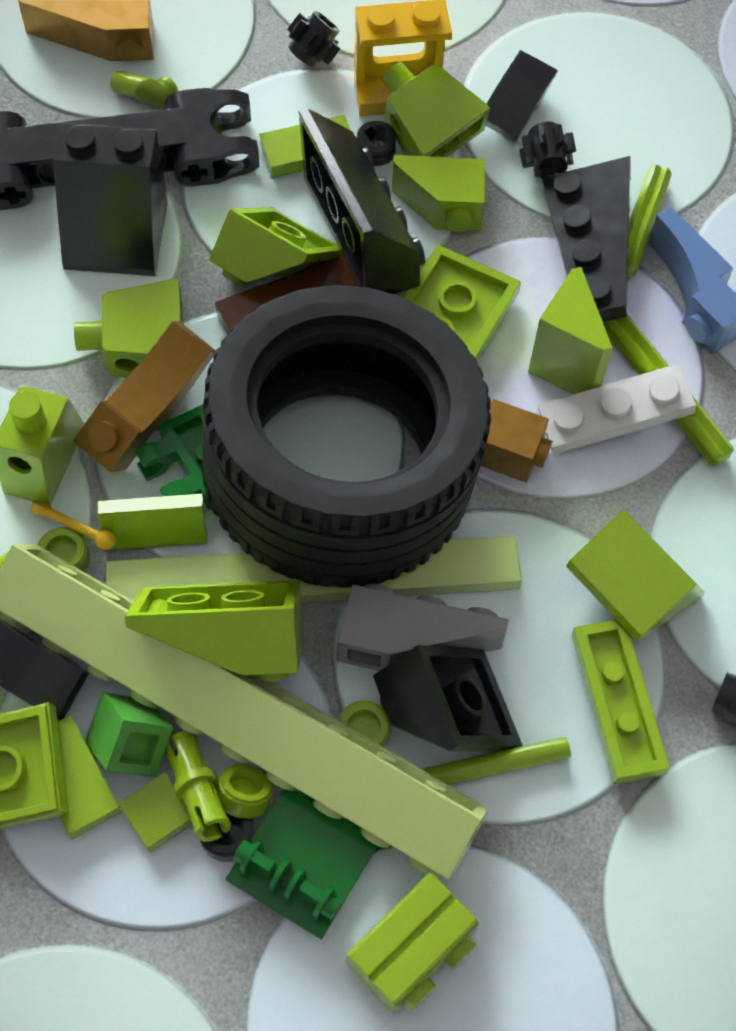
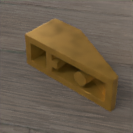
M18 0L25 31L28 34L109 61L154 59L153 17L150 0Z

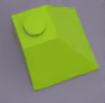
M273 207L241 208L229 210L208 261L222 268V275L228 280L240 285H247L249 282L268 280L303 270L343 256L336 243Z

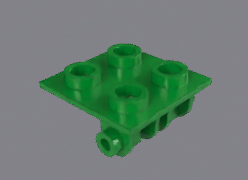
M282 789L255 831L251 843L243 840L233 856V860L236 863L225 878V881L322 940L378 846L363 837L360 832L361 829L344 819H334L320 812L314 807V801L296 790L288 791Z

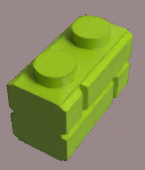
M429 872L346 953V963L391 1013L395 1014L404 1004L412 1012L436 988L430 977L445 962L452 969H455L478 945L471 936L476 932L479 922L458 899L453 897L452 893L440 880Z

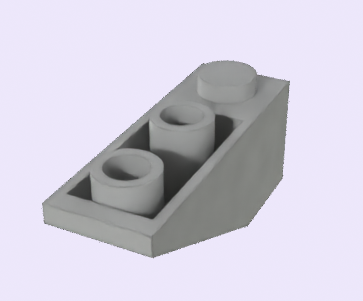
M352 584L337 642V662L380 671L417 645L481 649L484 652L501 649L509 619L498 617L492 610L482 607H471L466 610L448 606L444 601L433 596L423 595L412 598L395 594L392 589L383 585L369 584L362 587Z

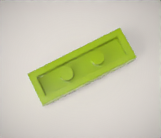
M616 619L574 627L571 636L613 785L666 775L670 765L630 634Z

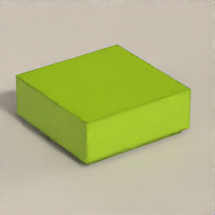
M166 772L118 802L120 809L149 853L192 825L186 805L183 800L181 802L177 800L173 787L174 784Z

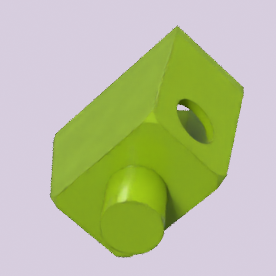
M399 62L385 73L382 81L392 91V94L386 100L384 118L386 123L394 128L396 140L407 156L448 157L485 130L490 107L439 65H431L415 77L402 62Z
M179 278L106 292L101 297V321L74 322L75 346L77 351L102 350L108 374L113 377L127 378L153 348L172 321H180L184 324Z
M21 386L11 398L8 412L0 426V482L4 494L29 501L52 504L77 447L73 440L84 426L70 399L29 386Z

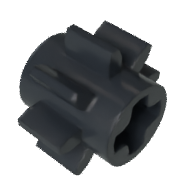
M314 11L307 18L299 13L287 29L290 32L288 36L292 39L288 46L289 50L300 61L310 67H314L321 60L329 65L341 49L338 46L339 41L335 39L340 30L329 18L318 11Z
M549 121L541 122L534 125L529 130L528 135L521 137L523 148L519 152L522 167L529 168L533 166L534 176L542 178L562 173L567 170L568 165L574 164L572 153L577 151L573 132L563 134L562 124Z

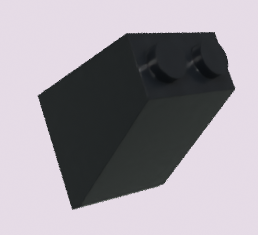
M61 122L53 157L63 269L156 276L168 206L157 130Z

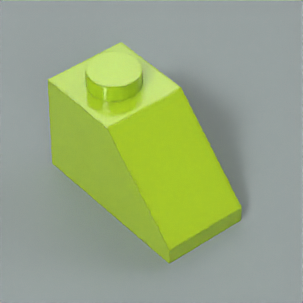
M393 155L392 192L436 230L481 232L485 204V159Z

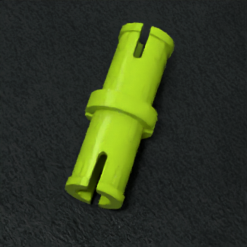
M187 731L175 733L171 737L177 750L174 749L172 741L169 740L165 755L170 762L176 779L173 787L177 800L180 802L184 801L196 838L203 842L217 840L222 837L217 823H219L222 832L225 833L231 827V822L225 813L216 790L219 780L213 769L210 771L209 767H207L197 736Z

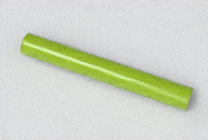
M562 737L422 768V770L444 783L452 785L571 758V750L567 738Z

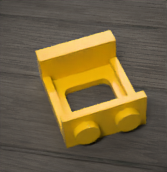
M445 0L355 7L354 88L359 117L385 114L386 100L392 94V91L382 80L385 73L393 65L402 62L415 77L431 65H439L443 68L445 40H452V29ZM424 42V48L419 53L382 57L373 55L374 46Z

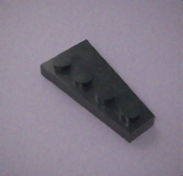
M630 156L542 177L543 190L566 276L571 269L582 268L602 322L627 317L629 212L631 199Z

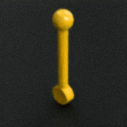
M40 501L32 502L31 513L47 517L95 540L96 545L100 549L109 550L115 545L116 538L111 531H98L52 509V506Z

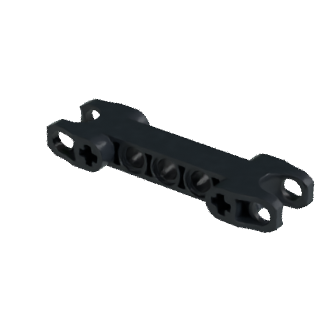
M204 87L181 90L167 97L164 104L165 110L62 122L157 130L163 172L174 171L176 180L186 186L218 184L231 178L249 174L260 167L257 140L247 136L233 137L221 134L230 129L243 127L251 121L249 94L235 89ZM227 105H237L240 107L234 112H218ZM0 111V210L26 206L33 199V188L55 186L53 157L61 122L27 126L24 117L18 113ZM236 154L248 155L246 158L238 161L226 158Z

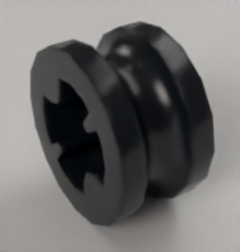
M370 121L359 128L357 140L362 149L367 147L370 150L374 166H382L393 160V155L396 154V132L391 125L383 121ZM372 141L373 145H375L376 141L384 142V145L381 146L378 142L377 146L369 145V142Z

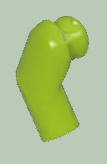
M116 71L110 80L113 92L133 97L158 108H164L167 97L178 91L176 83L169 77H160L156 81L151 78Z

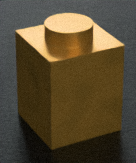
M493 399L489 410L491 413L490 432L481 467L527 483L533 467L543 468L553 442V440L544 438L549 418Z

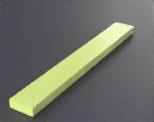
M516 536L450 539L448 543H443L442 550L437 554L431 553L429 561L424 565L418 564L414 571L404 572L400 574V577L394 580L389 579L378 585L386 586L392 589L395 594L402 596L520 589L522 578ZM245 552L106 561V585L135 601L143 587L297 580L287 578L280 573L270 570V567L258 563L251 555ZM301 581L302 603L349 600L352 587H323Z

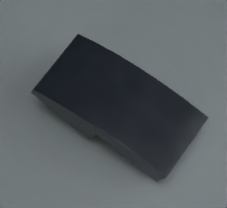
M520 50L486 103L490 107L486 126L517 142L533 112L537 110L558 70Z
M0 619V686L32 706L48 702L56 706L57 719H64L89 672L62 654L40 645L17 628Z

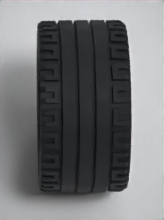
M331 285L301 289L261 305L254 312L242 318V321L231 329V334L221 341V347L216 349L213 362L207 370V378H205L202 429L204 486L207 487L206 494L208 501L211 502V509L214 515L219 517L222 529L229 533V537L234 542H237L246 554L251 555L258 563L270 567V570L280 573L287 578L323 587L339 586L340 588L352 587V584L362 587L367 584H380L389 579L394 580L404 572L414 571L418 564L424 565L429 561L431 553L437 554L442 550L443 543H448L453 531L459 527L484 456L491 424V413L489 412L491 399L488 396V386L483 380L482 369L478 366L476 358L468 350L464 341L433 313L403 297L372 288ZM329 394L353 396L373 402L397 417L414 437L421 455L404 469L383 478L361 482L331 480L309 473L286 459L270 442L263 428L279 411L299 400Z

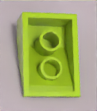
M301 580L143 587L125 615V625L127 628L239 675H256L258 680L267 682L288 678L290 673H298L304 644Z

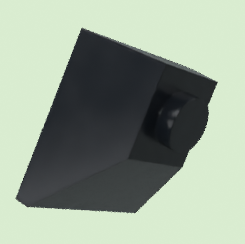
M417 645L373 675L380 694L381 706L387 714L390 724L448 751L507 750L523 746L484 650Z

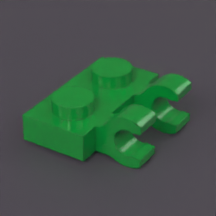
M202 404L160 424L159 428L162 438L140 446L135 450V453L140 460L137 463V467L146 481L165 473L177 461L186 476L162 486L159 489L161 495L202 494L203 503L210 510L211 502L207 499V487L204 486L202 471Z

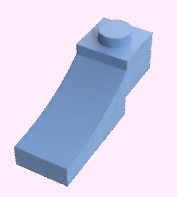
M670 206L656 215L648 244L667 265L682 292L687 308L682 323L695 341L701 342L714 354L736 339V293L727 285L733 267Z

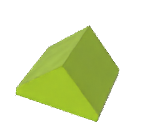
M581 267L571 269L540 317L528 373L572 395L602 385L613 349Z
M624 509L577 552L566 565L573 575L637 642L699 600L705 593Z

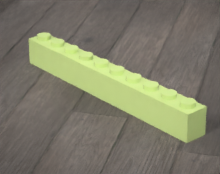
M37 544L11 545L0 568V619L5 623L19 629L27 630L29 628L44 637L42 643L50 650L67 656L73 654L87 663L86 670L95 677L109 682L116 680L131 689L130 696L140 704L150 708L161 707L176 716L174 722L183 730L199 736L205 733L220 742V750L228 757L242 763H249L251 761L268 771L266 774L268 780L278 787L288 791L298 789L315 799L313 802L314 807L323 814L334 819L345 817L362 828L361 834L371 843L382 848L393 846L410 856V864L421 873L427 875L430 872L437 878L441 875L449 880L457 870L488 814L489 808L273 682L260 681L256 678V675H239L127 628L125 625V615L133 604V600Z

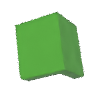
M102 692L86 736V743L106 771L156 777L173 731V726L158 708L144 706L135 701L131 696Z

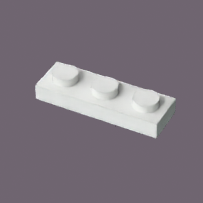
M678 363L539 404L538 409L540 416L549 418L546 436L547 439L553 440L551 451L553 455L695 414L696 404L681 364Z

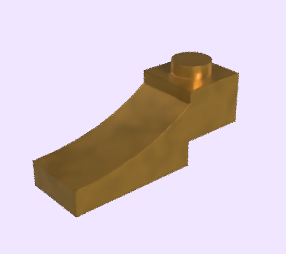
M172 321L153 348L125 381L105 401H100L73 442L108 471L127 470L137 456L135 450L144 445L154 431L160 430V424L170 419L210 363L216 350L180 321Z

